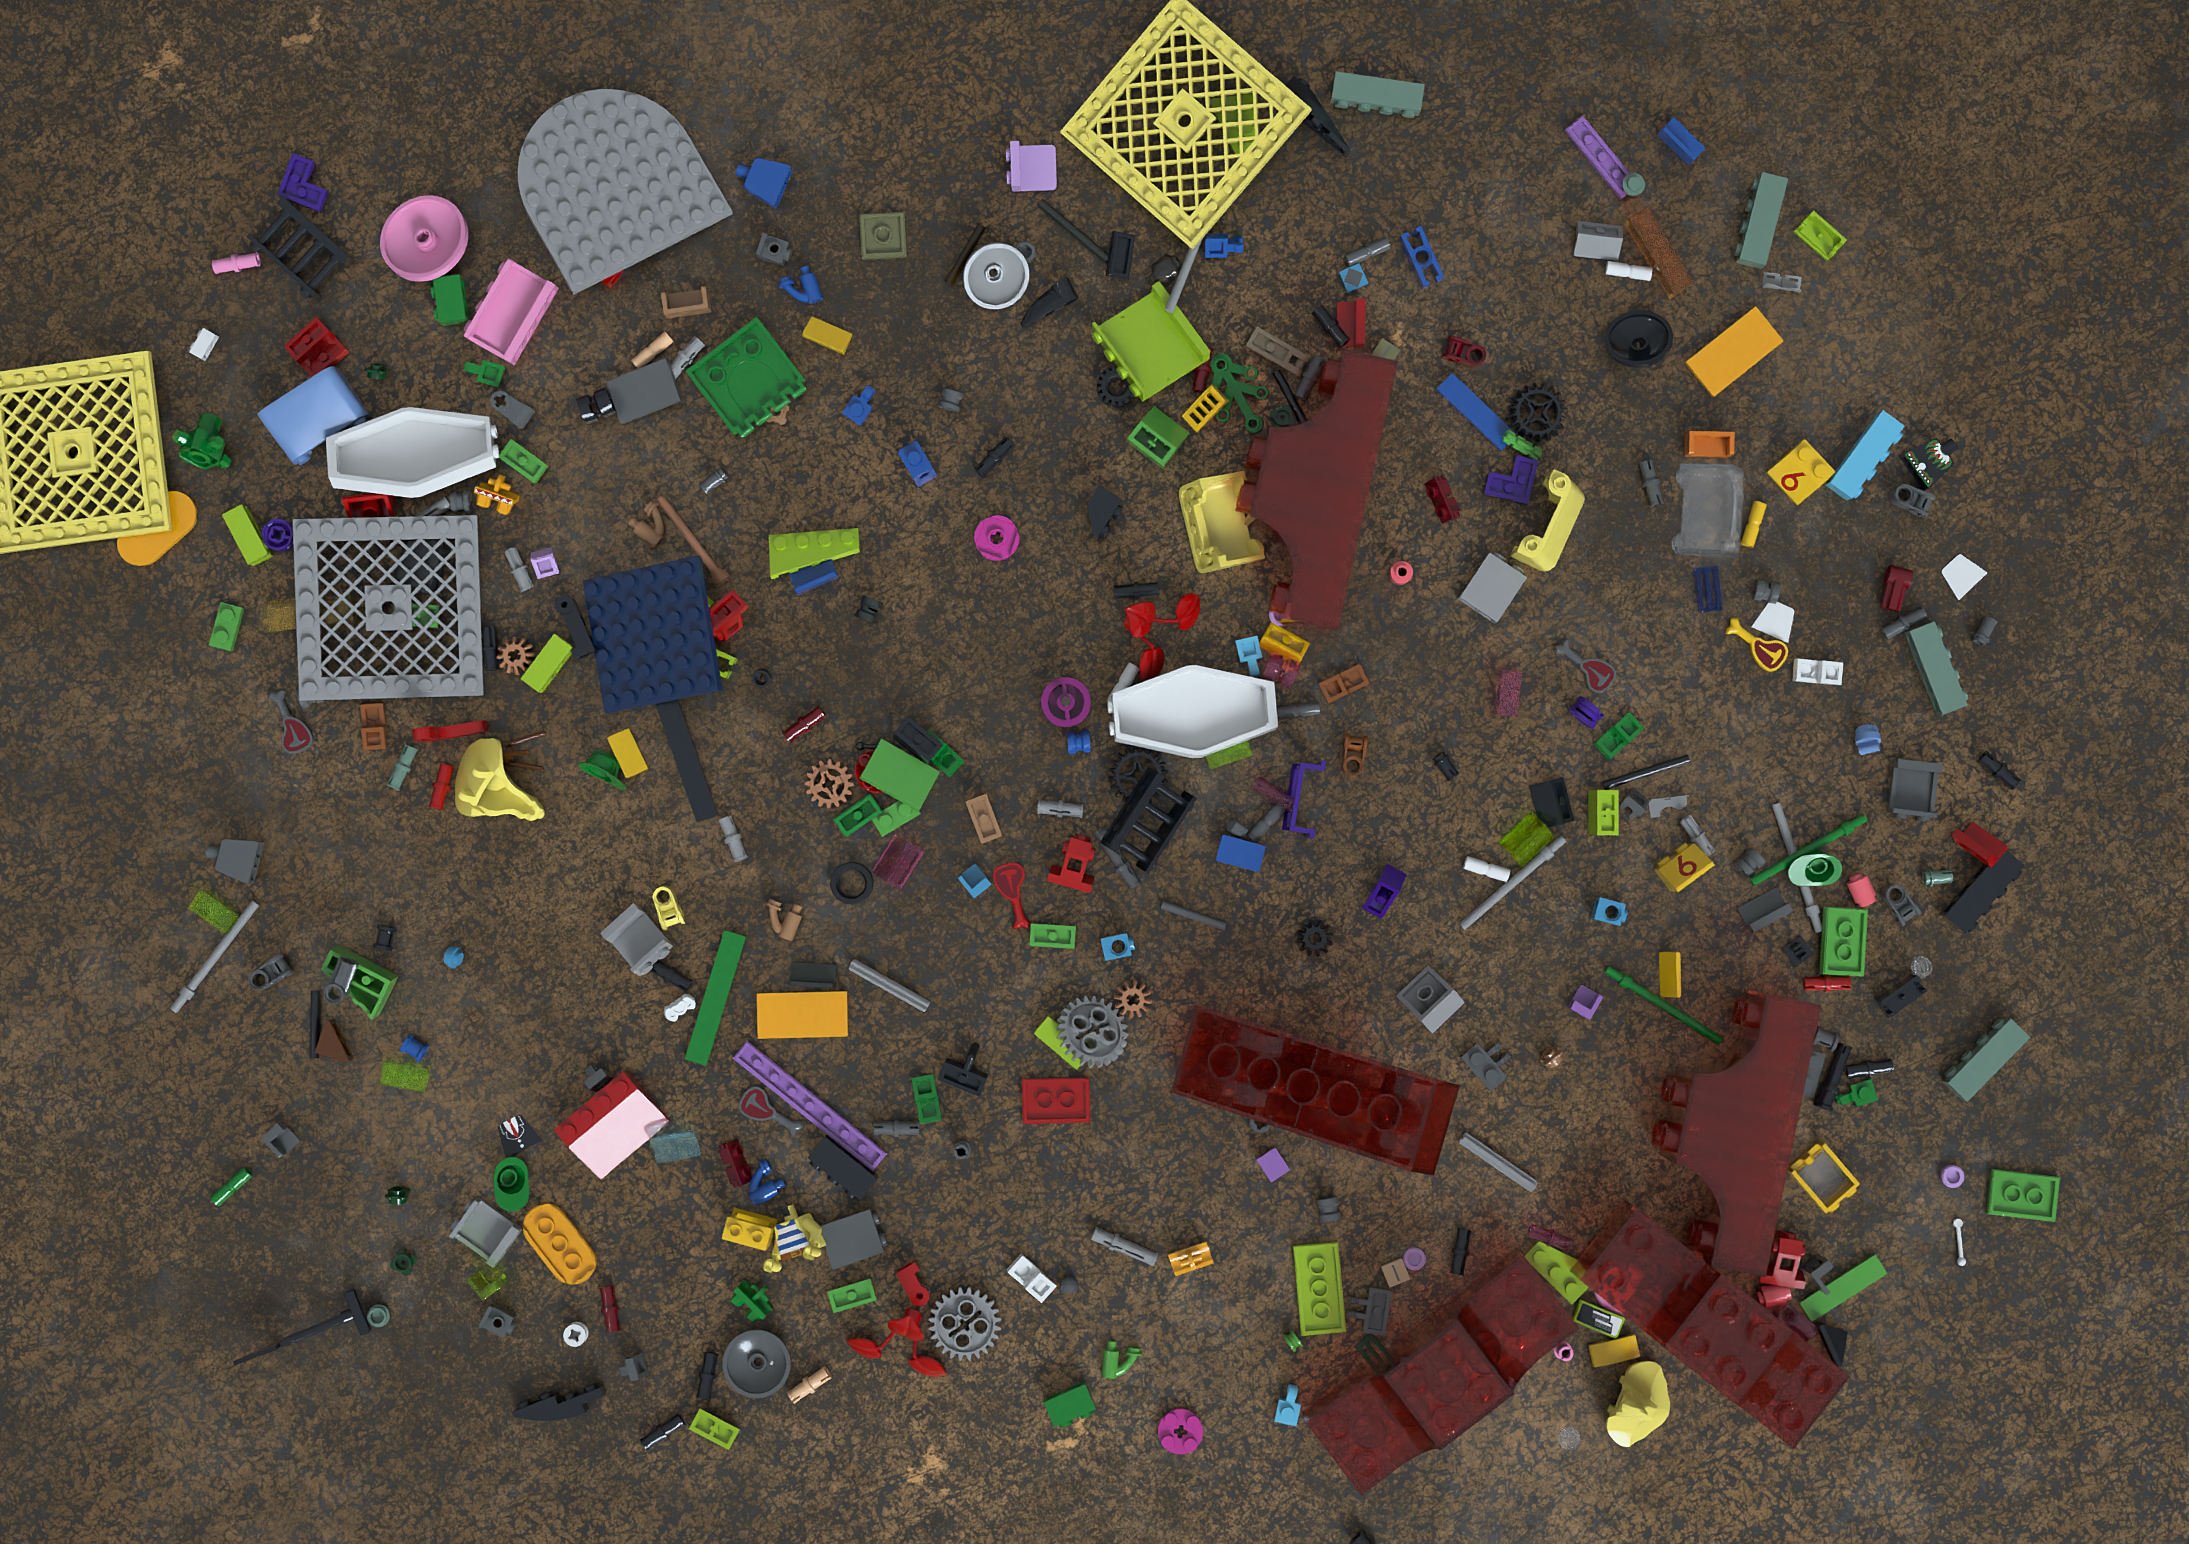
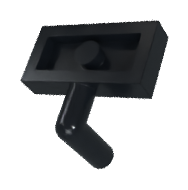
M972 1043L964 1064L946 1058L938 1080L980 1097L989 1075L972 1068L980 1045Z

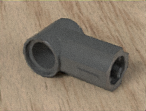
M342 956L338 959L329 985L324 989L323 994L327 1002L337 1004L349 996L350 986L359 966L355 960ZM334 987H337L340 990V997L335 995L333 991Z

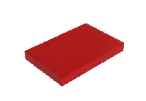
M1089 1077L1022 1078L1023 1124L1089 1123Z

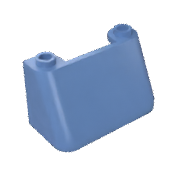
M334 366L320 371L263 408L257 414L264 426L295 465H302L309 461L312 454L311 450L326 441V437L340 432L347 426L353 427L367 422L366 419L371 417L343 372Z

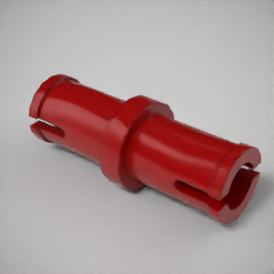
M440 763L436 781L432 784L434 789L429 807L443 810L447 791H450L451 788L449 782L454 766Z
M1824 975V977L1803 978L1804 991L1824 990V992H1830V990H1851L1850 976L1830 977V975Z

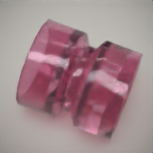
M1272 651L1261 678L1272 682L1277 680L1280 686L1291 689L1301 662L1291 658L1285 660L1284 655Z

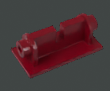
M1443 475L1424 483L1426 492L1434 504L1436 515L1440 518L1442 524L1460 517L1459 512L1461 510L1455 497L1450 499L1446 497V495L1452 493L1447 478L1444 479Z
M736 1138L728 1143L718 1145L720 1148L718 1152L723 1165L731 1163L732 1166L725 1169L730 1184H733L734 1188L749 1183L752 1179L751 1170L745 1161L743 1148L739 1144L738 1139Z

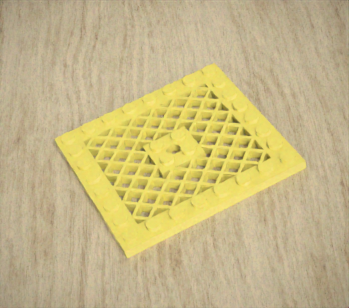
M1170 0L1060 133L1190 248L1194 249L1312 109L1187 0ZM1180 26L1185 29L1177 31ZM1186 35L1187 46L1175 47V36ZM1191 35L1201 44L1191 45ZM1170 39L1171 47L1162 48ZM1203 49V60L1192 61V50ZM1207 49L1218 59L1208 60ZM1187 51V62L1176 63V52ZM1171 53L1172 63L1161 64L1160 54ZM1156 56V65L1147 66ZM1219 64L1220 75L1209 76L1208 65ZM1224 64L1228 68H1230L1234 72V74H1224ZM1204 66V76L1193 77L1192 67ZM1188 67V78L1177 79V68ZM1172 69L1173 79L1162 80L1161 70ZM1156 70L1157 81L1146 82L1145 71ZM1141 74V83H1133ZM1236 78V89L1225 90V79ZM1241 79L1251 88L1241 89ZM1220 80L1221 91L1210 92L1209 81ZM1193 82H1204L1205 92L1194 93ZM1189 83V93L1183 88L1178 93V84ZM1173 85V96H1162V86ZM1157 86L1158 97L1147 98L1146 87ZM1142 88V99L1131 100V89ZM1126 91L1127 100L1118 101ZM1253 93V104L1242 105L1241 94ZM1257 93L1269 103H1258ZM1237 94V106L1226 107V95ZM1221 96L1222 107L1210 108V97ZM1194 98H1205L1206 108ZM1163 101H1171L1163 111ZM1158 102L1159 113L1148 114L1147 103ZM1132 104H1143V115L1132 116ZM1127 105V116L1117 117L1116 106ZM1269 107L1270 119L1259 120L1258 108ZM1274 108H1276L1279 111L1275 117ZM1111 109L1112 118H1104ZM1254 109V120L1243 121L1242 110ZM1238 110V122L1227 123L1226 111ZM1222 112V123L1213 124L1217 118L1212 113ZM1184 115L1191 117V123L1187 127H1182L1179 124L1180 118ZM1157 118L1153 124L1159 129L1149 130L1148 119ZM1143 119L1144 131H1133V120ZM1128 121V132L1118 133L1117 122ZM1112 122L1113 133L1102 134L1101 123ZM1259 124H1268L1259 134ZM1254 125L1255 136L1244 137L1243 126ZM1096 126H1097V134H1096L1095 132H1093V129H1094ZM1239 126V138L1228 139L1227 128ZM1223 128V139L1212 140V129ZM1207 132L1208 141H1199ZM1160 134V145L1150 146L1149 135ZM1165 134L1176 144L1165 145ZM1144 135L1145 146L1134 147L1133 136ZM1129 137V148L1118 149V138ZM1113 138L1114 149L1111 146H1109L1103 139ZM1253 141L1244 152V142ZM1239 143L1240 154L1229 155L1228 144ZM1224 144V155L1213 156L1212 145ZM1208 145V157L1197 158V146ZM1176 148L1177 160L1166 161L1165 149ZM1181 148L1187 154L1192 149L1193 158L1182 159ZM1161 150V161L1150 162V151ZM1145 151L1146 162L1135 163L1134 152ZM1130 153V163L1120 154ZM1238 159L1235 162V164L1231 168H1229V160ZM1225 160V171L1214 172L1213 161ZM1209 161V173L1198 174V162ZM1193 163L1194 174L1183 175L1182 164ZM1177 164L1178 176H1167L1166 165ZM1162 166V177L1151 178V167ZM1146 167V177L1135 168ZM1224 176L1215 186L1214 177ZM1210 177V189L1199 190L1198 178ZM1194 179V190L1183 191V180ZM1178 180L1179 192H1168L1167 181ZM1163 182V192L1153 183ZM1199 194H1208L1200 204ZM1195 195V206L1184 207V196ZM1179 196L1180 207L1168 197ZM1187 211H1194L1190 216L1185 213Z
M150 351L0 371V554L172 530L152 354ZM114 380L109 387L102 382ZM120 382L128 387L122 396L114 391ZM92 383L88 389L81 386V384ZM99 385L106 390L100 399L93 395ZM70 386L66 393L59 388ZM77 388L84 393L78 403L71 398ZM49 389L44 396L38 392V390ZM27 392L23 399L17 395V393ZM55 392L63 396L57 405L50 401ZM34 394L41 399L35 408L28 404ZM130 394L132 405L126 401ZM111 395L118 400L112 409L105 405V402ZM12 398L19 402L14 411L6 407ZM89 398L96 402V405L90 412L83 407ZM68 401L75 406L69 415L62 411V408ZM46 404L53 409L47 418L40 413ZM123 404L130 409L124 419L117 414ZM24 407L32 412L26 421L18 416ZM101 408L108 412L103 421L95 417ZM79 411L87 415L81 425L74 420ZM5 412L10 415L7 420H5ZM58 414L65 418L59 428L52 423ZM36 417L43 421L38 430L30 426ZM114 417L121 422L115 431L108 427V424ZM133 417L135 427L129 423ZM15 420L22 424L16 434L9 429ZM92 420L99 425L96 431L93 427H87ZM70 423L77 428L66 430ZM48 427H51L56 432L47 433V439L43 436V434ZM125 427L133 432L127 441L119 436ZM27 429L34 434L28 443L21 439ZM104 430L111 434L105 444L98 439ZM7 434H9L12 437L9 443ZM39 439L46 444L40 453L33 448ZM116 439L123 444L117 454L110 449ZM135 440L137 442V449L132 446ZM18 442L25 447L19 456L12 452V449ZM96 444H98L101 447V450L98 452V454ZM75 446L78 449V455L71 459L69 450ZM128 449L136 454L130 463L122 458ZM29 452L36 456L31 465L24 461ZM49 452L51 462L47 458H45ZM107 452L114 457L108 466L101 462V459ZM10 456L15 459L12 465L10 462ZM42 461L49 466L43 475L36 471ZM119 462L126 467L120 476L113 471ZM138 462H139L140 472H139L137 469L134 468ZM20 464L27 469L21 478L14 473ZM100 466L104 469V472L97 479L91 473H98ZM131 471L138 476L132 486L125 481ZM32 474L39 478V481L33 488L26 483ZM51 474L53 478H59L55 485L48 480ZM81 475L77 482L70 478V476ZM109 475L116 479L111 488L103 484ZM87 478L95 482L89 492L82 487ZM13 479L18 482L15 487H13ZM66 480L73 485L68 494L60 490ZM44 484L51 488L46 497L39 493ZM121 484L129 489L123 498L115 493ZM141 484L143 494L137 490ZM22 487L30 491L24 501L17 496ZM100 487L107 492L101 501L94 497ZM78 490L86 495L80 504L72 499ZM57 493L64 498L58 507L51 503V500ZM133 494L141 499L135 508L127 503ZM35 496L42 501L36 510L29 505ZM112 497L119 501L113 511L106 506ZM15 500L21 504L17 510ZM90 500L98 505L91 514L84 509ZM68 503L76 508L70 517L63 512ZM47 506L54 510L48 520L41 515ZM124 506L131 511L120 513ZM25 509L32 513L27 522L20 518ZM102 510L106 511L109 514L105 516H98ZM80 513H83L85 516L88 517L84 519H76ZM59 515L66 520L55 522ZM37 519L45 523L40 525H33Z

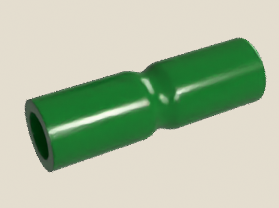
M242 1167L227 1183H224L210 1196L211 1201L216 1206H220L234 1194L235 1190H238L253 1177L252 1172L247 1167Z

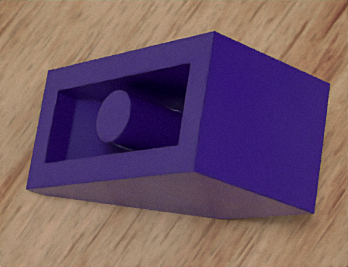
M1386 864L1362 909L1382 919L1399 894L1407 874Z

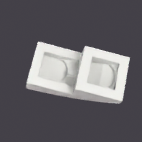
M1794 659L1792 681L1841 685L1843 663Z
M1022 1253L1006 1269L1013 1278L1021 1283L1041 1303L1056 1288V1284Z

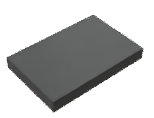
M668 358L606 382L620 424H626L683 401Z

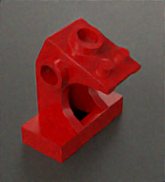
M733 589L709 609L713 634L718 641L728 640L743 627L742 622L744 620L741 614L748 609V605Z
M1075 834L1074 838H1070V841L1065 840L1062 853L1066 854L1063 867L1051 865L1047 881L1090 893L1095 877L1084 874L1087 861L1093 860L1096 850L1092 848L1091 838ZM1070 857L1083 861L1080 871L1067 868Z
M1778 1230V1234L1773 1233L1774 1240L1771 1243V1253L1774 1254L1773 1261L1770 1265L1758 1263L1756 1269L1758 1280L1760 1283L1804 1289L1806 1280L1803 1270H1798L1800 1258L1805 1256L1806 1247L1803 1245V1241L1797 1238L1795 1232ZM1782 1258L1792 1259L1789 1267H1780Z

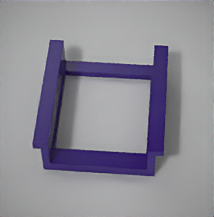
M1319 761L1316 764L1292 763L1282 830L1305 833L1304 838L1314 839V829L1296 827L1295 823L1304 770L1325 771L1326 761Z

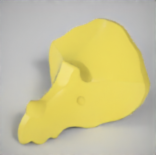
M479 739L469 745L460 761L455 781V805L461 814L472 817L512 814L520 819L525 818L530 821L543 818L545 810L538 799L515 785L507 772L504 771L502 747L499 739Z
M1646 1360L1630 1365L1624 1374L1625 1376L1621 1375L1619 1382L1622 1384V1390L1616 1405L1610 1404L1608 1407L1609 1417H1607L1605 1427L1611 1438L1621 1446L1630 1447L1635 1442L1645 1438L1654 1429L1662 1425L1669 1415L1670 1400L1667 1382L1661 1366L1654 1361Z

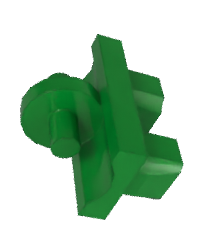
M746 1279L734 1290L735 1293L730 1299L735 1306L740 1307L745 1303L750 1308L746 1312V1317L751 1322H755L758 1319L763 1320L774 1308L768 1302L770 1298L764 1293L769 1287L765 1284L760 1289L755 1283L751 1285Z

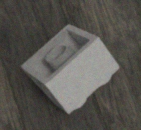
M1429 965L1396 995L1432 1034L1465 1003L1457 992Z

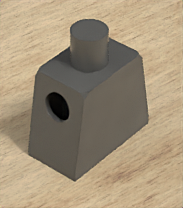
M223 839L220 847L208 846L206 857L217 860L216 871L244 883L253 884L255 883L265 842Z

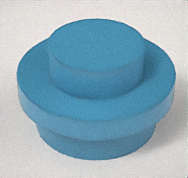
M449 947L446 950L444 963L449 968L454 969L462 963L464 954L461 947Z

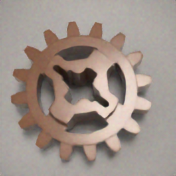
M828 760L827 765L820 761L819 768L812 766L813 774L807 773L811 780L805 782V785L810 786L806 793L813 794L814 796L811 801L814 802L818 799V806L820 807L824 803H826L827 808H831L832 803L836 807H840L839 801L847 802L845 795H852V792L848 789L854 786V783L849 782L853 775H847L845 772L848 770V767L846 766L841 769V762L839 761L835 766L832 760ZM829 769L837 770L841 775L835 777L831 775ZM820 773L822 778L819 784L815 785V779ZM827 777L835 781V784L832 785V791L824 787V784L827 783ZM844 783V789L839 795L838 788ZM824 791L829 794L831 799H825L818 793Z

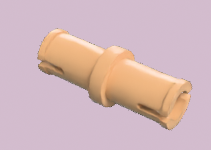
M823 1366L810 1377H804L802 1379L803 1382L787 1391L790 1400H793L795 1404L807 1394H813L817 1391V1387L832 1379V1375Z

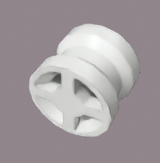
M578 1321L571 1323L564 1331V1341L573 1347L580 1346L588 1337V1327Z

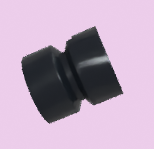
M606 387L594 391L593 396L586 394L576 398L578 408L587 426L598 422L600 417L606 419L617 414ZM595 402L598 409L597 412H594L591 403Z

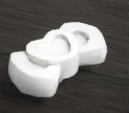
M683 994L675 1002L665 1006L664 1015L666 1019L677 1021L678 1016L685 1014L687 1009H694L696 1006L694 997L690 994Z

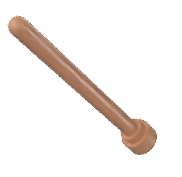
M659 496L657 499L658 503L697 555L701 556V560L711 572V581L714 585L719 587L731 577L726 569L718 568L665 496Z

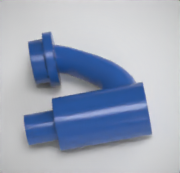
M809 266L800 268L802 273L800 281L804 292L792 286L795 282L791 279V276L778 280L779 289L784 288L791 296L801 302L813 304L823 300L815 273L810 272Z
M767 1159L759 1160L760 1166L750 1181L748 1194L755 1206L780 1194L779 1190L786 1187L782 1178L776 1182L771 1180L759 1187L762 1175L765 1173L767 1176L772 1171V1167Z

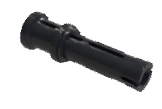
M1839 1042L1825 1082L1820 1084L1821 1091L1817 1101L1813 1103L1814 1106L1833 1112L1832 1104L1836 1094L1840 1092L1838 1084L1852 1050V1047L1847 1045L1842 1054L1845 1044Z

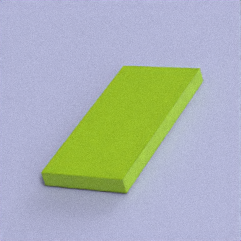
M1338 1241L1293 1245L1301 1336L1346 1332Z

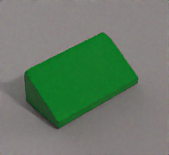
M869 792L834 816L833 820L844 836L847 837L883 811Z

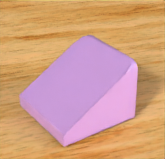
M552 547L531 553V562L537 579L559 573Z

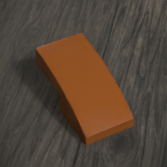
M1360 663L1320 682L1319 685L1329 704L1371 682Z
M384 701L361 703L363 750L386 749L387 728Z

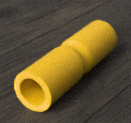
M1759 501L1753 502L1748 524L1740 543L1741 545L1754 548L1759 525L1762 522L1767 504Z

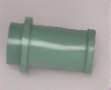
M1927 869L1926 872H1922V882L1928 887H1932L1933 884L1952 883L1953 874L1951 869L1938 871Z

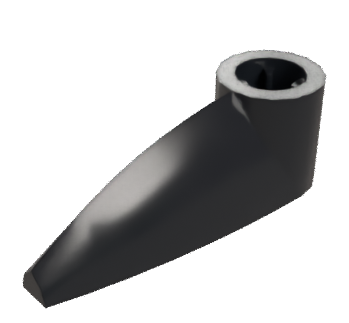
M1064 278L1053 284L1049 290L1043 293L1031 305L1020 323L1023 329L1060 311L1079 299L1069 278Z

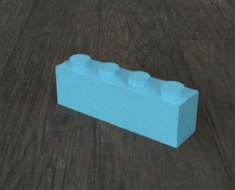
M1884 410L1878 412L1825 486L1846 501L1853 497L1856 499L1864 489L1862 487L1866 479L1869 481L1876 473L1877 469H1875V466L1879 461L1883 462L1889 455L1890 451L1888 448L1892 443L1896 444L1903 436L1901 431L1904 425Z

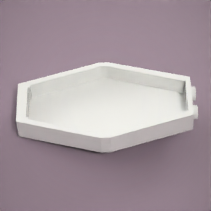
M414 407L401 408L326 437L328 478L333 488L410 498L421 497L495 468L496 458H499L498 445H494V439L498 438L496 425L491 424L490 418L487 416Z
M1198 665L1185 666L1112 693L1111 700H1107L1108 713H1112L1113 722H1109L1110 736L1114 735L1115 742L1189 758H1202L1274 731L1278 727L1274 682Z

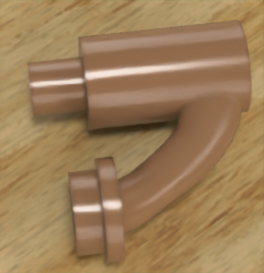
M650 501L644 511L648 517L652 515L655 528L653 529L643 520L639 522L634 517L631 518L628 525L634 528V534L655 549L664 538V524L657 508L659 503Z
M769 898L765 905L769 906L770 921L774 931L779 937L793 941L802 918L799 915L802 906L794 903L792 910L787 911L781 924L777 910L781 911L782 903Z

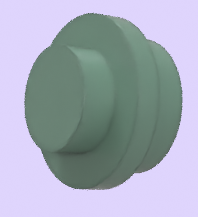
M1631 173L1624 178L1622 188L1627 195L1637 196L1643 192L1645 181L1641 175Z
M382 1304L372 1306L367 1313L368 1322L374 1327L386 1325L390 1319L389 1309Z

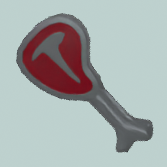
M1569 638L1563 639L1561 645L1554 647L1556 654H1564L1578 665L1579 669L1585 674L1586 685L1591 692L1603 693L1615 681L1616 670L1612 665L1601 659L1581 657L1571 649Z
M287 690L270 691L268 699L276 703L283 719L284 732L281 738V746L284 751L289 754H298L309 749L315 741L313 732L304 721L290 714L284 701Z
M750 1087L743 1094L739 1102V1111L744 1116L757 1121L775 1120L789 1130L790 1137L796 1136L797 1131L804 1127L801 1120L793 1121L778 1112L770 1104L768 1094L762 1087Z

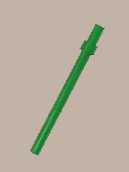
M1861 814L1850 821L1842 822L1835 830L1749 878L1751 885L1755 886L1787 868L1798 857L1810 854L1843 835L1851 834L1855 828L1868 821L1867 817Z
M1611 966L1605 969L1604 973L1618 981V985L1621 987L1629 988L1717 1045L1721 1043L1723 1037L1634 982L1633 978L1628 974H1622Z

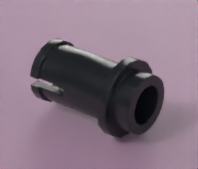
M1443 751L1433 758L1434 766H1438L1446 780L1450 781L1454 779L1453 776L1459 775V772L1449 760V755Z

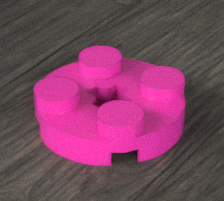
M995 515L979 523L975 530L974 540L982 556L989 560L1000 561L1008 559L1014 554L1019 545V534L1016 526L1010 519ZM997 532H1000V537L1003 538V541L993 544V539L990 538L991 535H996Z
M1181 1407L1174 1408L1160 1419L1158 1436L1162 1446L1169 1452L1187 1454L1195 1451L1203 1437V1426L1198 1416L1192 1410ZM1179 1425H1183L1184 1430H1187V1433L1183 1434L1182 1437H1178V1434L1174 1432V1429H1178Z

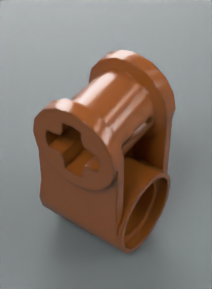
M1345 733L1341 768L1343 774L1347 777H1355L1362 772L1368 736L1355 737ZM1348 761H1355L1358 764L1357 772L1352 773L1348 771Z

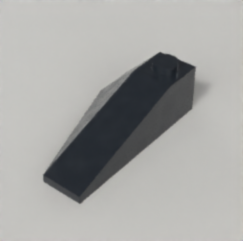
M1294 76L1285 86L1312 109L1301 123L1346 158L1350 152L1349 146L1313 91L1309 88V83L1302 78L1297 79Z

